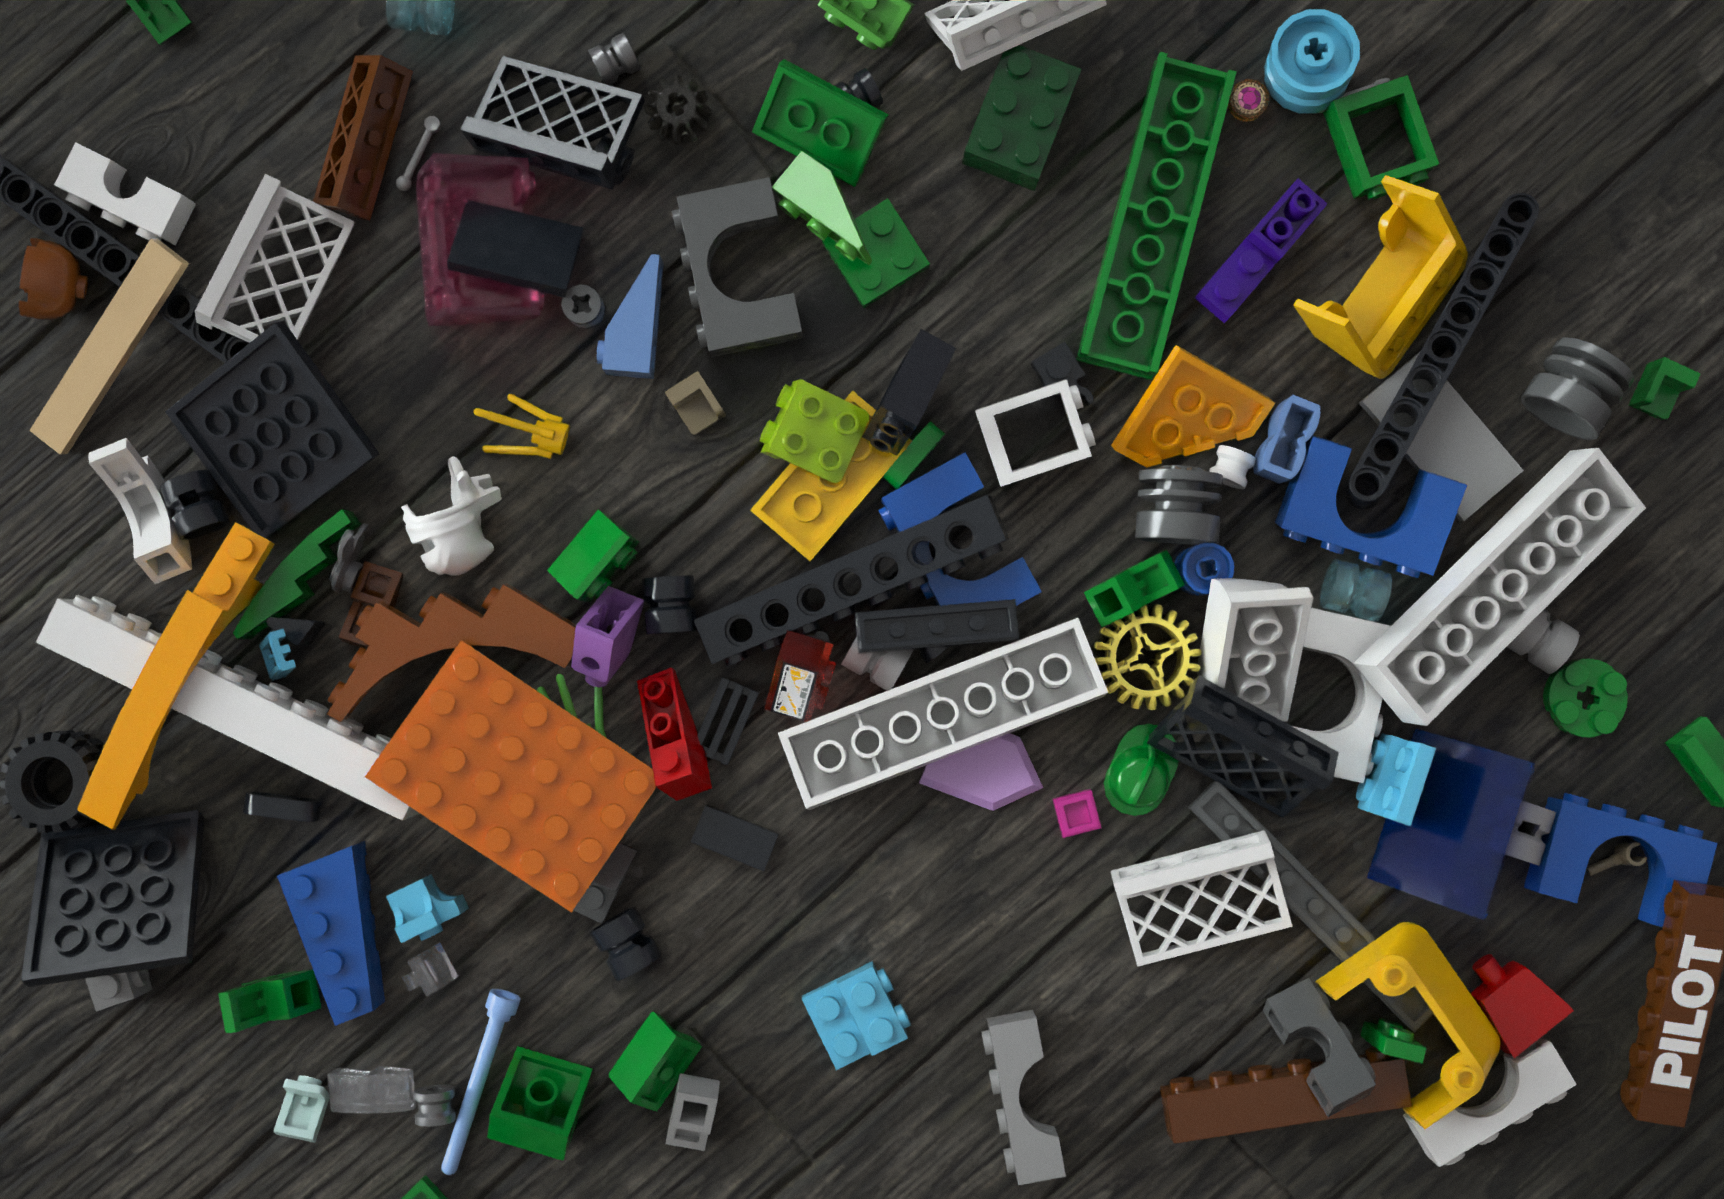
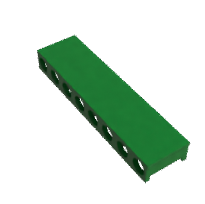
M1159 52L1154 61L1076 360L1079 362L1147 380H1152L1159 370L1236 76V71L1228 70L1226 73L1167 57L1168 53Z

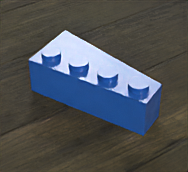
M365 841L277 875L335 1026L372 1012L385 1002L379 951L376 950L375 917L371 911L369 895L371 890L370 877L367 874L365 855H367Z

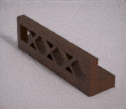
M355 55L313 202L327 209L339 210L358 219L370 221L412 78V70L382 55ZM367 68H368V72H367V75H366V79L364 80L365 73H366V70H367ZM333 185H334V189H333V192H332V196H331V198H329V197H330V194H331L332 187H333Z

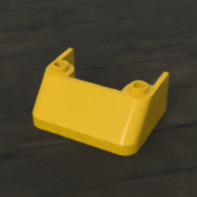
M1385 175L1381 183L1393 205L1381 216L1378 224L1379 235L1384 248L1343 306L1334 301H1327L1317 307L1300 299H1297L1293 305L1314 337L1365 373L1379 379L1387 377L1394 370L1463 272L1468 258L1467 248L1439 193Z
M1402 922L1316 980L1315 983L1335 1001L1368 978L1378 991L1387 996H1399L1413 987L1416 988L1459 1050L1457 1054L1444 1063L1441 1069V1079L1411 1099L1412 1107L1403 1108L1407 1115L1423 1129H1427L1480 1091L1499 1053L1501 1041L1499 1034L1429 933L1415 923Z

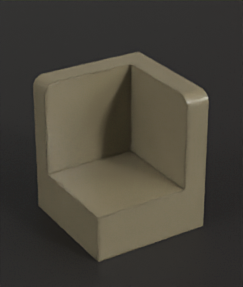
M698 371L665 391L668 399L693 435L699 434L726 416Z

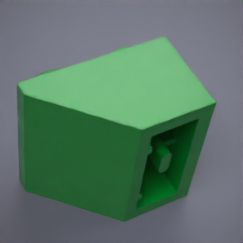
M597 510L547 571L575 599L590 602L594 598L597 600L608 586H612L613 582L609 578L618 568L625 570L635 559L638 551L634 548L638 545L639 541L604 512Z

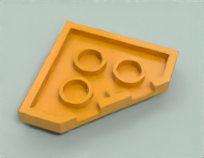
M1175 345L1111 446L1120 454L1148 468L1161 464L1162 460L1181 454L1188 456L1215 448V444L1235 438L1239 441L1253 437L1275 405V402Z

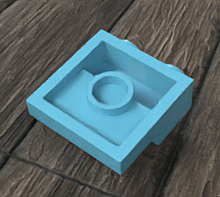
M1381 733L1380 739H1376L1371 748V762L1374 763L1370 775L1367 778L1365 777L1364 783H1359L1356 799L1359 800L1357 808L1411 826L1436 748Z
M873 961L802 995V1001L836 1070L870 1053L874 1056L908 1039L905 1028L911 1026L909 1018L902 1004L894 1006L888 992L894 990L884 968L877 971Z

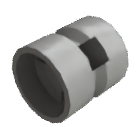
M1543 610L1507 648L1521 656L1528 653V661L1551 674L1557 671L1571 656L1580 635L1577 630L1559 619L1551 622L1550 613Z
M856 637L841 665L858 675L866 672L870 673V681L888 691L892 689L914 649L858 654Z
M1504 796L1497 816L1502 821V824L1493 828L1487 849L1539 866L1546 846L1541 837L1550 833L1556 812ZM1522 821L1526 822L1525 833L1517 831Z

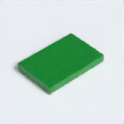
M783 59L778 65L752 133L795 156H798L803 151L829 169L833 176L855 187L861 179L889 114Z

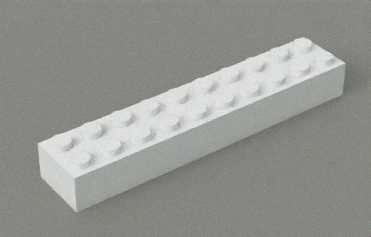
M76 595L74 599L57 598L36 643L133 689L145 663L162 634L150 629L152 623L140 616L129 613L125 617L115 612L116 605L96 596L88 599ZM210 650L205 652L193 669L171 707L198 722L400 820L420 814L365 778L367 772L392 738L382 734H377L374 738L362 732L364 726L350 718L339 722L326 714L328 711L327 707L306 699L305 703H302L291 697L292 690L280 684L270 682L269 686L255 680L257 674L245 667L235 665L232 669L220 663L222 657Z

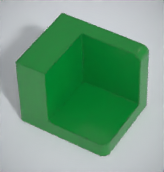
M1666 357L1649 362L1629 406L1659 420L1668 419L1680 392L1695 388L1701 373Z

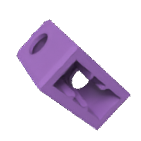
M608 586L577 623L571 667L575 671L584 674L585 680L589 685L594 687L607 685L628 657L644 600ZM613 624L612 630L608 634L607 627Z

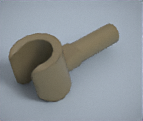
M1620 842L1616 846L1613 855L1587 866L1586 870L1592 876L1620 864L1641 866L1646 862L1647 857H1630L1631 849L1641 845L1640 843Z

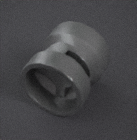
M624 33L613 37L611 43L604 47L597 45L588 50L606 85L617 82L618 76L625 72L632 74L641 69ZM612 51H615L622 66H618L613 54L611 53Z

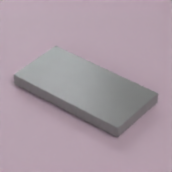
M1419 353L1359 402L1378 426ZM1425 379L1413 381L1415 389L1419 392L1426 393L1433 390L1431 383ZM1446 381L1404 456L1417 472L1419 469L1467 485L1456 514L1459 522L1465 521L1524 471L1448 381ZM1402 412L1394 415L1395 422L1400 426L1409 427L1414 424L1413 418L1407 413Z

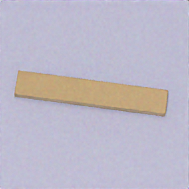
M159 239L149 240L29 430L60 455L69 453L190 263Z

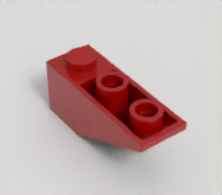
M669 668L637 680L656 787L676 801L711 789L712 785L703 745H700L697 736L698 732L675 670Z

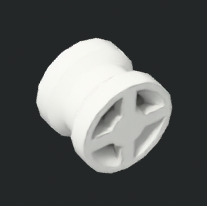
M1220 445L1216 452L1218 461L1215 466L1210 468L1209 472L1222 474L1224 485L1245 489L1248 482L1246 474L1248 469L1254 467L1256 458L1242 450Z

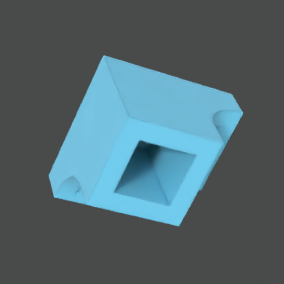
M432 874L386 896L394 913L396 921L394 929L401 943L417 935L423 941L443 931L441 923L469 909L463 894L450 896L443 893L436 885Z

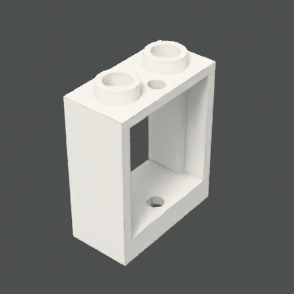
M1062 380L975 410L1000 487L1092 456L1089 447L1096 445L1089 422L1081 424L1077 409L1083 408L1077 385L1069 387L1067 380ZM1060 393L1078 449L1012 471L994 415Z

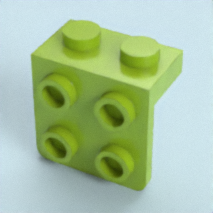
M802 379L793 381L791 386L785 384L776 402V406L780 407V411L775 422L769 420L761 434L759 441L764 443L761 453L774 459H783L829 482H840L869 421L868 412Z

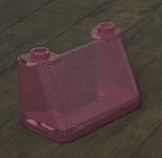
M433 153L419 170L416 193L425 313L429 326L528 320L540 316V312L544 307L543 292L447 270V260L467 199L523 213L522 205L527 201L528 195H533L535 191V176L533 171H529L528 158Z

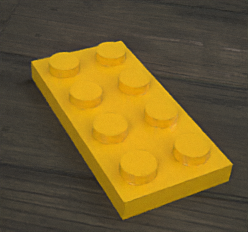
M852 390L845 398V401L868 412L869 421L865 427L866 430L876 410ZM861 436L846 472L838 483L829 482L790 463L750 511L811 562L878 484L912 440L908 439L896 456L891 452L885 453L877 450L871 445L870 441Z

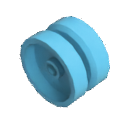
M1308 9L1290 16L1278 28L1264 65V82L1271 97L1283 108L1296 113H1318L1325 110L1333 100L1341 98L1360 59V42L1353 26L1341 15L1325 9Z

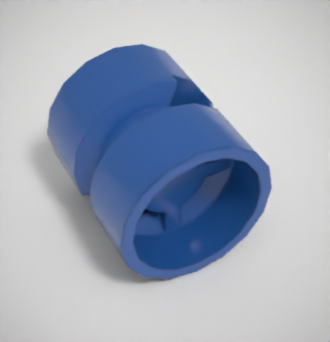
M1201 543L1184 549L1177 556L1174 563L1185 583L1181 589L1193 596L1209 595L1212 579L1233 578L1234 562L1230 553L1224 547L1215 543Z

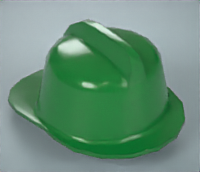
M1138 725L1128 731L1120 741L1106 772L1104 780L1105 795L1110 804L1121 813L1136 816L1147 814L1157 808L1165 797L1177 770L1178 760L1147 744L1149 735L1157 725ZM1172 734L1164 736L1167 739L1176 742Z

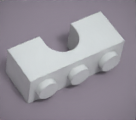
M75 142L54 184L68 193L65 200L89 211L91 205L103 210L100 217L121 228H124L126 222L139 227L136 235L148 241L150 239H159L160 241L163 239L176 245L196 203L147 177L138 193L130 198L122 199L120 183L126 169L111 159Z

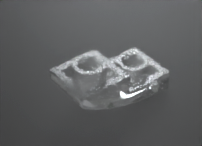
M378 1066L372 1071L336 1068L327 1073L331 1112L373 1114L411 1111L416 1108L413 1069Z

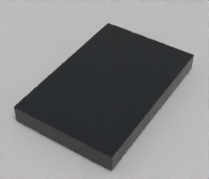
M467 199L447 260V270L565 298L582 241L583 227Z

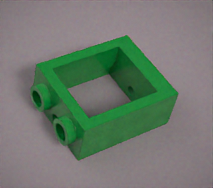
M1408 75L1333 100L1323 112L1353 199L1367 195L1368 200H1374L1387 195L1381 183L1385 175L1418 185L1428 180L1427 174L1439 165ZM1396 104L1416 162L1370 177L1350 119Z

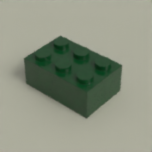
M1021 45L1004 51L966 145L962 164L1034 191L1082 69Z

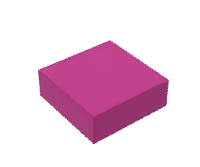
M1091 789L1052 799L1063 838L1101 828Z

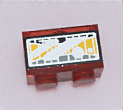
M787 630L777 658L764 710L803 722L811 720L815 708L822 710L829 687L822 686V683L830 685L837 663L829 660L834 644Z

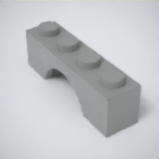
M1028 1010L986 1018L988 1030L981 1031L985 1054H993L996 1069L989 1070V1077L993 1095L1000 1094L1003 1109L996 1110L1000 1134L1008 1133L1010 1148L1003 1149L1007 1173L1015 1172L1018 1185L1066 1177L1059 1136L1055 1127L1040 1123L1031 1118L1019 1102V1089L1025 1073L1033 1064L1044 1057L1034 1011Z

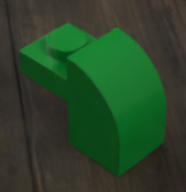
M1166 549L1113 575L1083 593L1101 627H1104L1134 613L1146 604L1181 588L1185 583Z
M313 969L293 971L242 983V986L218 993L226 1033H236L268 1021L292 1019L321 1009Z

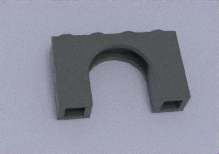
M770 177L676 196L679 209L672 210L677 234L684 232L687 245L685 248H680L685 272L692 271L695 283L694 286L688 287L693 310L700 309L703 324L696 325L700 347H708L711 356L716 357L802 339L803 333L794 293L758 301L742 302L725 296L716 288L711 279L712 258L718 247L726 239L738 233L779 225Z

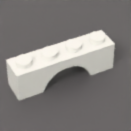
M1541 1037L1516 1058L1505 1053L1503 1055L1505 1074L1501 1087L1490 1100L1481 1105L1467 1108L1457 1107L1427 1129H1423L1405 1113L1403 1117L1427 1157L1439 1167L1454 1164L1460 1161L1465 1156V1152L1475 1145H1483L1495 1140L1499 1135V1131L1510 1124H1520L1528 1120L1533 1115V1111L1545 1103L1552 1104L1563 1099L1567 1095V1090L1577 1084L1551 1042Z

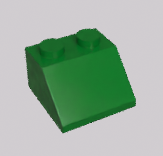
M517 1046L490 1113L487 1138L564 1161L578 1122L593 1068Z

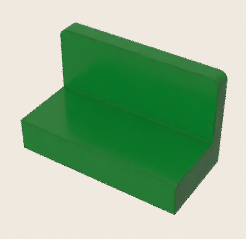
M1700 716L1667 740L1665 744L1711 806L1724 808V739L1707 717Z
M651 1012L609 1072V1078L630 1103L657 1112L677 1084L679 1074H684L702 1046L694 1037L674 1030L660 1014Z

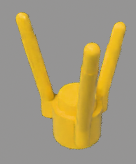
M513 394L507 396L510 402L544 421L537 420L534 425L480 408L474 409L476 416L532 433L531 442L538 444V447L485 445L482 448L485 453L536 455L551 459L553 453L562 455L565 449L570 425L562 423L563 417L549 414Z

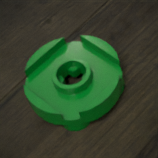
M1574 659L1550 674L1544 687L1543 703L1546 711L1550 712L1552 719L1556 722L1554 724L1567 734L1589 738L1609 734L1617 728L1618 723L1625 714L1628 703L1627 681L1621 673L1616 672L1612 666L1596 659ZM1588 687L1591 689L1594 701L1592 704H1588L1587 709H1583V702L1577 699L1578 692H1585Z

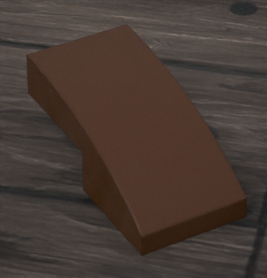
M364 562L350 596L353 603L339 634V639L342 642L365 649L369 647L368 644L355 637L360 630L356 622L368 604L374 607L376 602L384 601L395 608L404 576L403 573L370 562Z

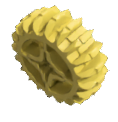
M1159 604L1154 605L1151 616H1149L1147 605L1137 610V617L1132 613L1124 617L1125 622L1119 619L1111 623L1116 628L1114 631L1102 627L1099 631L1100 634L1109 640L1107 644L1103 642L1094 643L1095 649L1105 650V657H1096L1095 660L1097 665L1106 664L1107 670L1100 672L1103 680L1109 677L1112 679L1106 686L1108 693L1111 694L1120 688L1121 691L1117 696V702L1122 704L1132 695L1131 707L1134 709L1141 707L1143 698H1145L1148 710L1156 709V697H1159L1163 706H1170L1171 698L1169 692L1171 691L1174 696L1181 699L1185 694L1178 686L1180 682L1190 686L1194 681L1186 676L1187 670L1200 671V665L1189 663L1190 656L1197 657L1201 655L1200 649L1188 648V643L1198 639L1197 635L1192 633L1183 636L1182 632L1188 628L1189 622L1182 620L1178 624L1173 625L1177 612L1170 610L1163 619V608ZM1140 624H1152L1160 627L1172 640L1154 644L1150 641L1147 634L1143 633ZM1129 631L1132 644L1131 653L1117 663L1116 652L1118 644L1125 633ZM1143 646L1146 650L1160 651L1164 649L1155 654V659H1151L1154 662L1151 666L1147 663L1130 664L1139 660L1138 654H1143L1140 652ZM1177 651V662L1174 672L1164 682L1163 661L1166 657ZM1139 669L1145 674L1147 680L1151 681L1153 689H1138L1130 685L1121 674Z

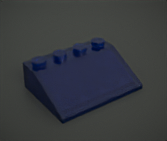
M1415 729L1411 741L1434 747L1436 750L1411 826L1386 818L1367 878L1484 920L1487 918L1533 776L1535 764L1490 749Z

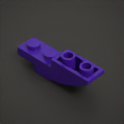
M1297 179L1194 298L1225 323L1328 203L1300 179Z

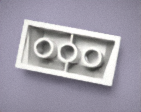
M1212 579L1200 646L1201 655L1198 659L1200 671L1197 674L1281 721H1288L1313 601L1309 588H1287L1282 584L1258 580Z

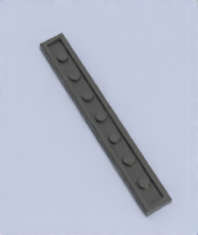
M1214 780L1188 806L1221 841L1265 831L1271 842L1287 907L1342 962L1376 940L1221 783ZM1266 863L1249 867L1264 883L1269 875ZM1271 885L1269 889L1274 893L1273 887ZM1369 978L1363 981L1413 1033L1433 1015L1415 987L1399 996H1387L1378 991Z

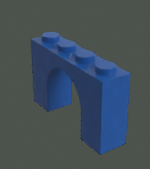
M1312 435L1305 442L1306 454L1303 465L1299 472L1289 481L1275 521L1278 526L1285 529L1283 535L1300 542H1306L1308 536L1321 540L1320 547L1339 554H1344L1345 548L1359 552L1358 559L1377 566H1381L1383 560L1397 564L1396 571L1411 577L1419 578L1421 572L1434 576L1467 485L1457 480L1419 469L1405 509L1391 526L1373 533L1355 532L1345 526L1336 507L1338 486L1352 448Z
M963 453L882 497L881 502L884 507L878 511L888 530L896 528L899 533L940 515L950 507L982 491L984 485L967 454ZM928 541L920 542L916 548V556L924 564H930L933 561ZM1023 557L987 577L974 581L955 579L947 574L944 575L942 570L938 569L926 574L929 582L919 586L925 598L928 600L934 597L938 606L1015 599L1017 606L1042 592Z
M1564 793L1563 800L1548 797L1545 808L1556 812L1550 833L1541 837L1546 846L1540 864L1538 866L1530 863L1524 888L1577 903L1591 855L1603 842L1617 836H1628L1635 842L1640 843L1641 845L1639 846L1647 857L1649 874L1638 920L1663 928L1666 916L1664 900L1666 895L1671 892L1674 880L1707 884L1718 843L1702 839L1704 831L1683 825H1678L1677 832L1664 828L1665 820L1640 814L1639 821L1626 818V809L1602 803L1601 810L1587 807L1589 799Z

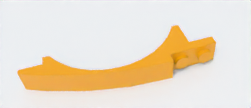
M235 522L194 591H186L152 650L112 728L77 808L78 811L115 830L136 794H143L148 786L152 754L173 703L193 669L211 644L228 624L250 605L254 596L264 585L254 578L274 547V543Z

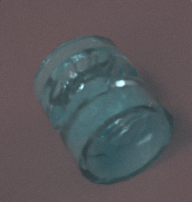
M386 0L387 20L391 29L416 31L418 26H421L424 33L449 35L453 25L455 0Z
M1336 558L1330 563L1325 574L1320 593L1321 608L1345 613L1351 608L1352 613L1358 618L1378 622L1385 612L1390 598L1392 575L1373 568H1366L1360 572L1358 564Z

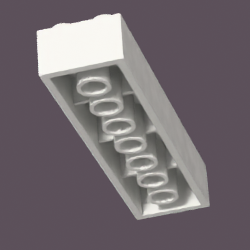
M1599 448L1569 451L1353 664L1402 722L1427 726L1646 507Z
M1076 618L779 732L778 735L806 809L811 810L1102 698L1108 693V690L1079 618Z

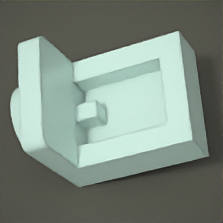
M299 1076L297 1081L285 1079L283 1088L286 1090V1095L273 1131L276 1135L316 1142L331 1096L325 1087L321 1086V1080L309 1076Z

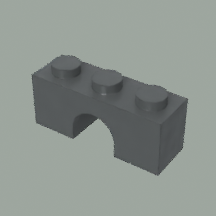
M1307 978L1268 998L1263 1012L1283 1045L1296 1039L1307 1038L1315 1041L1323 1049L1325 1063L1312 1069L1306 1082L1325 1114L1329 1117L1368 1097L1376 1086L1374 1081L1376 1076L1370 1063L1364 1057L1359 1058L1352 1047L1353 1039L1345 1024L1341 1021L1337 1023L1329 1010L1331 1008L1330 1002L1325 992L1320 987L1315 988L1311 980Z

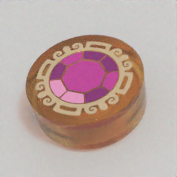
M1255 79L1239 81L1231 91L1228 103L1230 113L1241 121H1253L1259 118L1269 103V94L1266 87Z

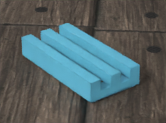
M284 628L269 632L259 645L269 678L272 681L286 677L296 668L294 659L285 662V657L291 652L289 644L280 646V642L286 637Z

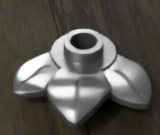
M362 524L354 536V531L347 529L341 537L337 551L338 560L332 569L329 579L335 592L342 593L344 590L352 593L363 567V564L356 562L362 549L368 524Z

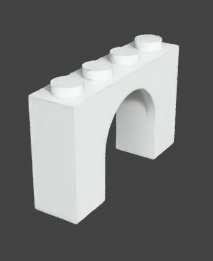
M1311 608L1303 649L1324 653L1341 661L1350 671L1354 680L1355 701L1348 716L1333 728L1323 731H1312L1299 727L1294 728L1339 752L1334 777L1364 783L1365 775H1370L1374 765L1371 762L1373 739L1379 736L1382 729L1383 716L1379 714L1382 697L1353 663L1391 626Z

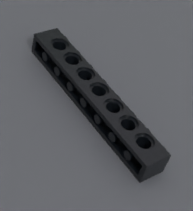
M985 495L694 620V623L711 663L714 664L724 660L726 667L747 659L748 656L745 650L759 645L763 652L784 643L781 637L783 634L795 630L799 637L820 628L817 620L831 615L833 620L837 621L856 613L853 605L868 599L870 606L892 597L890 592L892 588L904 584L908 591L929 582L926 574L941 568L943 574L946 575L966 566L964 558L978 553L982 560L1003 551L1001 543L1009 540V537L991 495ZM959 525L969 527L973 533V541L967 548H960L953 542V531ZM922 541L930 542L936 550V556L930 564L920 562L916 556V548ZM885 557L893 558L898 564V574L894 579H887L880 573L879 565ZM849 572L857 574L862 582L861 590L856 595L848 593L843 585L844 577ZM812 588L821 590L825 596V604L820 610L812 608L808 603L807 596ZM777 603L784 605L789 613L788 621L784 625L776 623L772 617V609ZM741 618L746 619L752 625L753 633L749 640L741 638L737 633V623Z

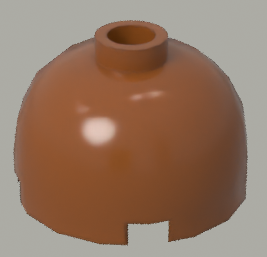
M31 238L32 246L27 245L19 288L24 289V293H28V301L19 300L20 315L42 320H54L64 317L73 310L77 298L85 300L88 289V276L81 275L80 263L70 250L48 240Z

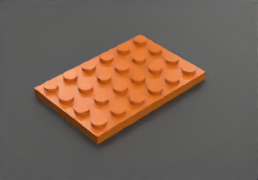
M462 640L365 775V778L570 912L574 910L656 789L652 768Z

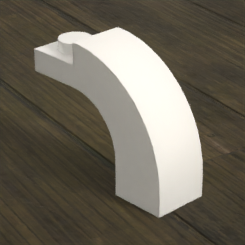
M127 438L90 452L89 464L116 496L126 514L133 536L134 560L154 584L192 570L189 540L179 539L172 521V517L176 512L167 508L159 488L165 481L148 455L141 457Z

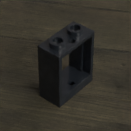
M921 329L902 359L862 437L870 441L871 445L877 450L885 453L891 452L897 456L918 426L956 348Z

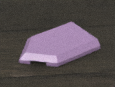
M1010 733L926 765L919 782L930 788L992 811L1043 788L1021 738Z

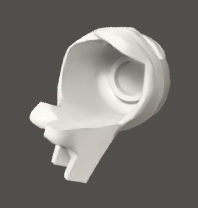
M453 456L448 459L453 506L424 516H416L408 504L401 508L404 511L403 521L406 523L405 527L411 543L422 544L426 552L420 556L425 563V567L438 575L448 574L457 576L475 568L494 551L492 542L485 539L483 535L480 514L484 509L499 502L502 498L500 488L498 486L493 487L489 474L469 477L468 472L463 470L460 461Z

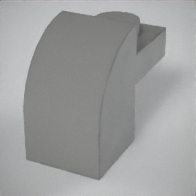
M679 1074L665 1144L705 1151L718 1101L719 1080Z

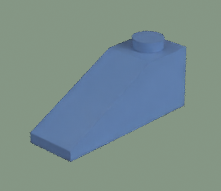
M651 254L605 329L604 341H598L597 364H602V370L607 375L654 379L664 265L660 255Z

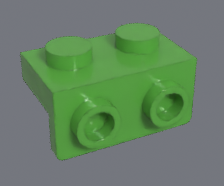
M820 0L818 6L826 11L824 17L828 21L843 29L846 25L859 33L856 37L857 40L873 50H877L878 47L883 49L892 46L915 6L908 0Z

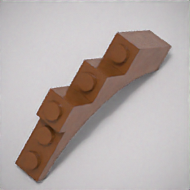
M507 583L503 584L500 590L496 587L491 589L481 606L487 610L484 615L446 592L440 593L437 598L432 595L429 597L419 613V616L424 619L422 623L417 622L384 601L376 602L374 607L368 604L356 622L360 630L355 637L368 644L369 647L367 650L360 647L348 666L354 671L346 684L339 681L331 692L327 701L333 705L327 715L339 722L348 719L366 694L391 672L416 658L443 649L456 648L461 640L469 646H496L520 650L538 655L566 668L573 655L576 625Z

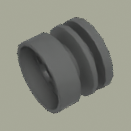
M1563 337L1556 341L1552 348V355L1547 356L1544 360L1543 367L1547 373L1541 372L1534 376L1523 393L1521 402L1530 413L1550 427L1578 439L1594 440L1598 438L1611 417L1612 411L1608 405L1613 406L1621 402L1623 392L1627 391L1633 383L1634 375L1627 365L1608 351L1583 340Z
M1166 465L1155 469L1139 471V482L1156 485V489L1138 490V498L1154 502L1155 509L1137 512L1136 540L1193 545L1219 543L1220 517L1203 512V505L1216 504L1222 501V495L1204 491V488L1221 487L1223 485L1222 474L1208 472L1199 467Z

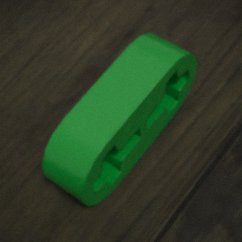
M930 421L882 478L896 490L899 489L946 433Z

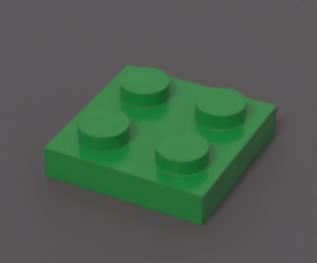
M888 198L855 218V222L872 258L870 265H867L858 257L854 261L849 260L835 247L837 242L827 236L825 240H822L825 249L863 308L930 266L927 258Z

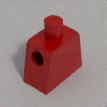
M1487 954L1478 959L1472 966V969L1483 983L1474 989L1471 995L1499 1034L1501 1041L1500 1049L1513 1058L1520 1055L1574 1011L1534 973L1515 961H1510L1501 967L1492 954Z

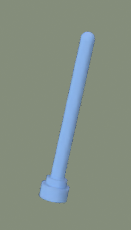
M491 989L485 1007L488 1009L487 1016L490 1018L442 1163V1171L446 1175H452L457 1171L504 1024L510 1021L511 1016L516 1015L521 1000L515 993L502 989Z

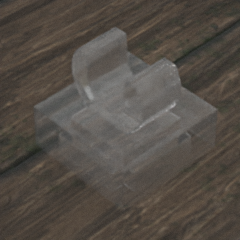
M439 942L407 961L413 972L402 978L409 991L421 986L425 995L428 996L459 976Z

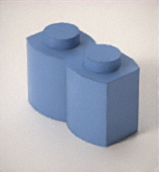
M1292 395L1276 406L1268 422V438L1263 441L1255 454L1254 474L1280 484L1291 480L1299 472L1305 459V442L1311 438L1319 424L1320 405Z

